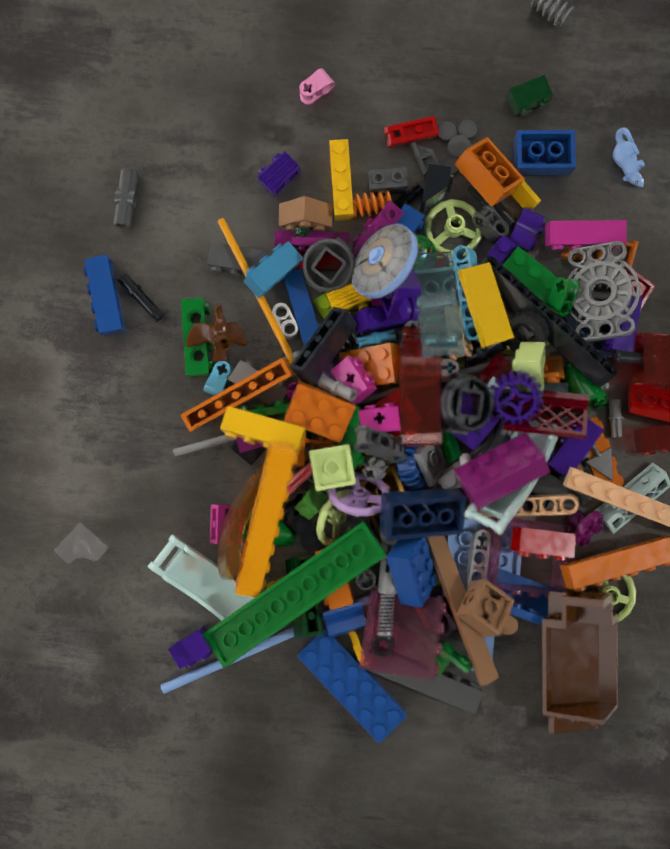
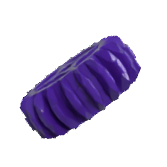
M520 370L517 371L516 376L513 375L512 371H509L510 377L506 378V375L503 373L501 374L502 381L497 378L495 379V383L498 386H490V389L493 391L491 392L493 398L492 413L497 412V419L503 416V423L510 419L511 425L515 424V420H518L519 425H522V419L525 418L527 422H530L529 415L537 416L534 410L541 411L542 408L539 404L544 403V399L540 396L544 395L543 390H538L541 384L535 383V377L529 379V373L526 372L521 377ZM516 383L526 385L531 391L519 390ZM510 385V391L504 394L503 397H499L501 391ZM513 395H518V401H514ZM532 398L529 406L521 410L522 404ZM500 404L513 406L515 412L504 409Z

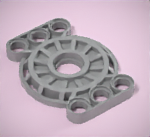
M614 241L576 248L568 255L570 264L575 267L568 279H573L574 277L580 284L579 292L572 306L579 315L577 317L573 314L572 310L570 315L580 323L576 328V332L579 335L581 329L585 327L591 330L588 337H583L587 342L629 336L635 330L634 321L629 316L638 304L640 284L633 268L622 260L627 254L623 242ZM614 247H622L623 252L620 255L615 256L612 254ZM596 250H601L603 255L600 259H593L592 253ZM575 254H582L583 259L581 262L575 263L572 261ZM626 267L629 271H631L633 276H629L628 273L624 270V268ZM636 281L637 293L633 292L632 282ZM599 284H606L611 288V295L605 301H597L592 296L594 287ZM632 298H635L634 304L629 309L628 306L630 305ZM625 321L631 323L630 330H620L621 323ZM602 325H610L611 331L608 334L600 333Z

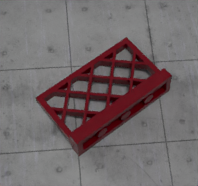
M543 390L544 395L541 398L544 399V403L539 404L542 410L536 413V417L530 416V422L536 420L541 425L532 426L526 419H522V425H519V423L511 425L507 421L503 426V430L586 439L589 395ZM517 394L514 395V401H518ZM532 398L522 404L521 410L529 406ZM511 405L506 406V410L515 412ZM551 410L562 411V413L556 416ZM572 413H580L583 415L577 418ZM547 414L551 419L545 422L541 416ZM567 416L572 421L565 424L561 418ZM556 422L561 427L554 429L550 425ZM578 425L582 432L573 431L570 427Z

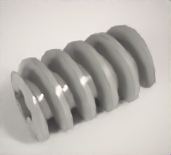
M532 0L530 5L531 8L537 6V13L543 10V17L549 15V22L555 19L554 26H558L561 23L560 27L568 19L574 8L572 6L567 10L568 2L560 5L561 0Z

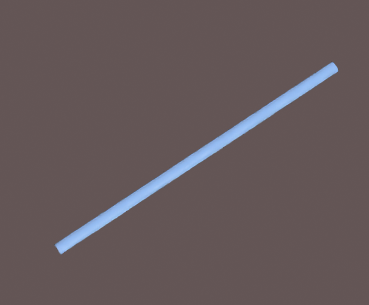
M376 589L354 599V603L361 602L362 606L380 599L382 594ZM322 613L320 614L321 624H324L325 620ZM293 626L272 635L235 662L294 637ZM215 660L161 684V690L165 694L223 667L219 660Z

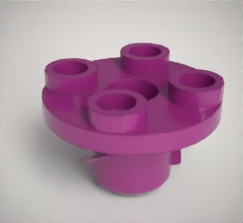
M577 510L569 516L568 525L576 530L574 533L576 534V544L585 547L589 544L594 534L597 535L602 531L604 527L601 524L603 514L599 511H594L587 516L582 511Z

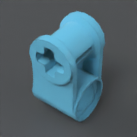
M226 361L217 362L205 383L203 391L215 396L227 389L228 378L233 372L232 365ZM225 367L228 370L227 373H222L220 368Z

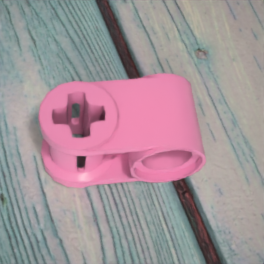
M323 68L316 70L300 84V100L304 104L314 103L334 87L335 82Z

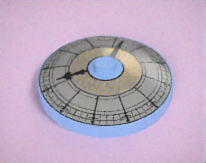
M392 224L378 230L366 241L355 259V267L352 273L353 286L360 294L371 299L380 298L391 293L405 280L414 265L418 251V243L414 233L404 225Z

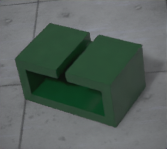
M545 75L510 88L506 97L514 115L521 114L524 116L529 114L532 108L538 107L542 109L549 105L553 93Z

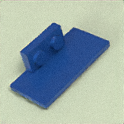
M493 567L489 579L490 583L515 600L509 614L542 625V619L548 615V591L563 592L497 567Z

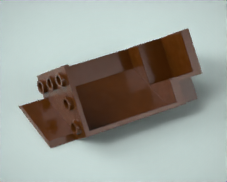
M593 588L591 591L576 592L574 590H566V592L548 591V615L542 619V715L548 716V732L552 734L596 730L598 726L604 725L618 708V613H613V593L598 592V588Z

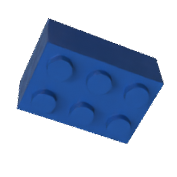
M517 130L513 138L514 167L521 175H571L576 168L575 130Z
M425 537L398 539L386 558L399 602L402 605L422 607L426 599L429 598L433 587L437 584V575L434 572L433 560L430 557L429 544L426 542Z

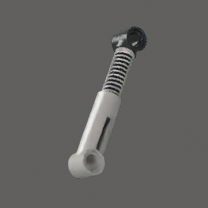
M380 533L382 539L381 547L386 555H388L397 540H387ZM384 557L380 560L378 592L382 594L380 596L381 603H379L381 610H379L380 614H378L380 616L378 623L380 624L377 625L379 627L377 629L378 632L372 644L373 652L379 657L389 656L395 651V642L393 640L394 637H392L393 632L391 631L393 624L391 623L394 622L392 620L394 618L392 617L394 615L392 613L394 611L393 604H395L393 597H395L397 592L387 558ZM381 641H386L388 644L386 652L380 650L379 645Z

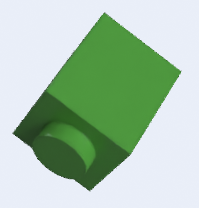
M313 484L304 493L294 509L310 520L320 510L328 496L321 490L315 491V485Z

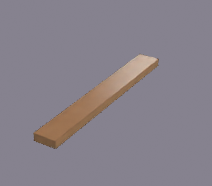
M445 536L425 537L426 542L429 544L431 559L433 560L480 686H485L498 679L499 676L483 635L456 616L466 590Z

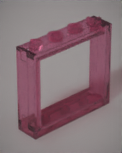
M492 517V520L496 522L500 521L499 519ZM512 518L507 525L571 533L572 527ZM490 529L491 545L486 580L504 592V589L510 590L509 594L522 595V592H528L527 596L539 597L540 594H545V598H548L550 591L566 592L560 565L568 563V557H566V561L553 560L552 589L497 582L502 535L495 533L494 529Z

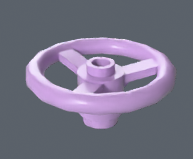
M354 472L356 484L351 485L352 489L347 497L339 499L336 495V488L328 489L329 500L337 509L357 517L372 516L382 511L381 496L369 494L365 488L360 486L359 479L376 485L382 493L390 492L388 486L381 479L378 478L376 482L368 480L363 472ZM368 503H377L376 506L367 508Z

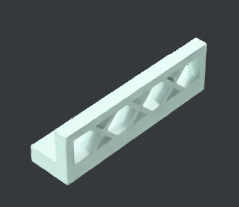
M652 462L623 488L644 496L648 493L647 497L655 500L670 488V480L666 471ZM664 481V483L660 487H658L659 483ZM604 502L595 510L603 514V521L613 534L637 515L607 502ZM617 518H619L618 521L613 525L612 523H613Z

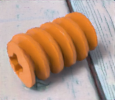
M379 191L377 197H375L373 192H370L369 198L366 193H363L361 199L359 194H355L353 199L354 218L357 217L358 212L361 217H364L365 212L371 217L372 211H375L376 216H378L389 200L392 202L389 191H385L384 196Z

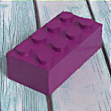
M524 432L454 469L460 487L478 511L549 473V468L545 455Z

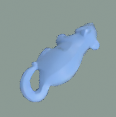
M626 127L620 128L616 132L617 144L613 150V160L622 168L625 174L623 177L624 181L643 187L644 180L639 170L645 164L643 160H637L636 155L639 154V150L629 130ZM622 134L627 137L628 141L622 138Z

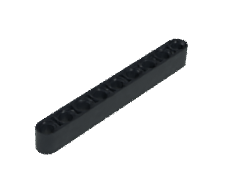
M489 255L483 259L479 265L490 262L502 300L516 313L523 310H531L539 313L542 318L544 317L550 330L548 342L595 385L603 387L617 374L616 368L497 259Z

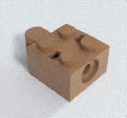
M486 579L471 581L456 616L485 637L500 636L501 633L503 635L513 634L518 629V621L509 614L515 600Z

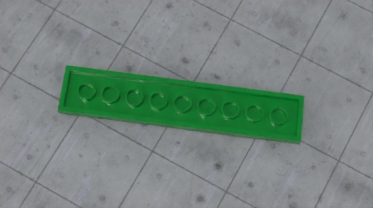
M362 522L206 631L203 635L222 667L226 668L387 555L367 524Z

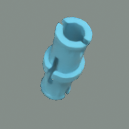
M394 329L379 333L375 331L371 335L357 337L356 345L359 344L357 348L361 349L396 341V334H393L395 331Z

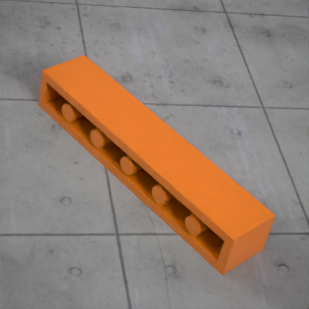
M287 358L275 361L181 414L189 432L197 430L224 415L228 406L236 408L294 376L295 373L290 369Z
M661 536L561 564L565 587L574 589L575 592L582 591L588 585H603L605 580L617 581L623 575H638L640 570L652 571L658 565L669 566L670 536Z

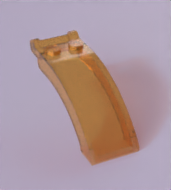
M264 464L257 467L255 475L249 476L243 484L245 486L233 500L224 518L217 552L218 571L222 579L232 580L244 566L241 562L242 537L254 508Z

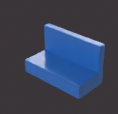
M361 602L323 612L329 638L368 627Z

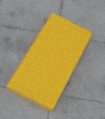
M490 262L457 271L481 348L514 338Z

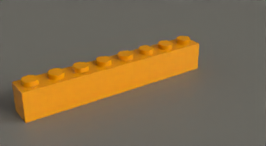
M272 440L269 442L235 582V593L237 595L256 597L265 589L266 579H264V576L270 570V562L268 560L269 556L274 554L275 544H273V541L279 534V526L277 525L278 521L283 518L284 508H282L283 501H287L289 492L287 485L293 479L292 465L296 464L298 459V452L295 451L293 444Z

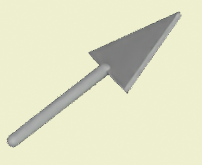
M594 444L592 448L596 456L586 461V463L613 481L611 448L600 454Z

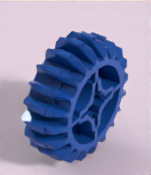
M410 437L406 439V444L404 445L405 461L396 465L400 481H403V485L407 486L408 489L421 490L428 487L413 456L424 438Z

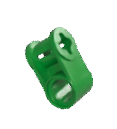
M563 277L556 279L546 305L556 314L562 317L567 316L572 310L574 300L579 292V282L576 279L567 280Z

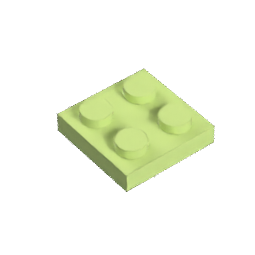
M349 444L309 451L315 491L356 484Z

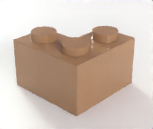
M307 196L279 204V226L286 228L287 231L295 232L299 228H312L314 232H324V229L332 227L333 205Z

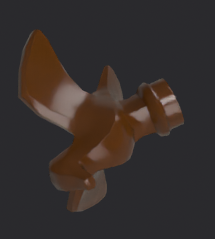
M217 304L213 309V323H195L187 336L186 346L194 347L211 342L214 347L213 361H227L225 350L231 348L232 342L245 346L248 344V341L238 323H227L223 317L222 305Z

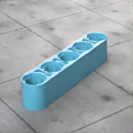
M459 245L453 251V262L464 334L467 339L480 342L478 335L474 336V322L457 272L461 269L477 266V255L473 249ZM467 251L466 258L462 259L463 254Z

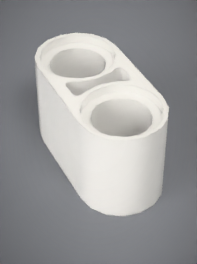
M277 303L273 307L272 313L285 338L289 340L295 339L299 334L298 325L289 307L284 303ZM279 309L287 311L284 317L276 315ZM293 326L295 331L292 334H287L285 328Z

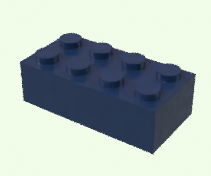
M447 488L381 493L382 511L380 512L379 531L387 540L463 534L466 496L459 489Z

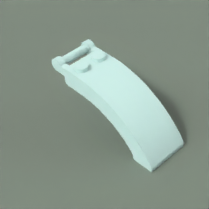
M536 420L529 423L532 426L541 425ZM556 424L550 425L554 429L560 428V426ZM514 431L510 440L524 432ZM525 432L545 455L548 462L558 436ZM538 479L479 509L499 519V522L476 512L477 510L472 503L467 508L464 517L469 520L474 519L494 529L495 533L502 535L508 523L531 493Z
M173 534L169 537V542L154 562L151 561L148 565V568L160 575L163 580L193 598L221 621L255 598L237 595L235 593L236 578ZM177 546L179 548L164 569L161 568L160 565L173 548Z

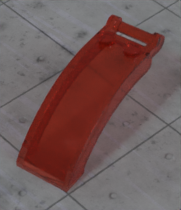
M443 324L436 325V327L419 328L403 326L400 363V426L402 446L443 444V430L441 426L443 418L440 410L444 349ZM436 335V337L410 338V336Z

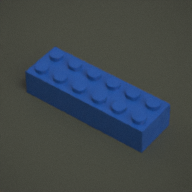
M325 625L322 628L323 635L314 636L298 652L297 657L380 744L408 716L407 712L369 671L365 670V667L360 665L359 660L337 637L329 638Z

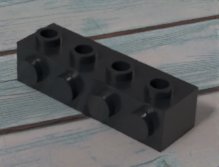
M333 307L289 366L300 381L315 385L352 335L358 324L348 310Z

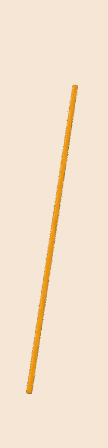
M221 218L217 222L245 277H247L245 273L250 268L225 219ZM264 295L261 298L256 296L291 365L294 361L292 357L293 352ZM368 516L382 543L381 532L379 531L380 522L373 516ZM414 606L424 627L435 632L423 607Z

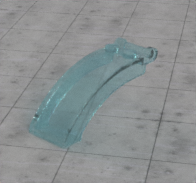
M451 252L417 253L413 270L417 274L419 284L422 286V294L418 297L416 303L419 309L417 324L422 357L429 358V356L454 354L464 356L463 332L456 301Z

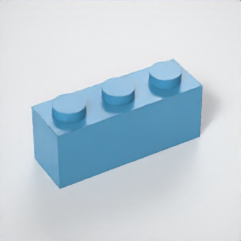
M289 241L284 245L280 243L273 249V254L270 257L265 255L259 261L260 265L258 267L252 266L245 273L247 277L243 282L258 298H261L304 259Z

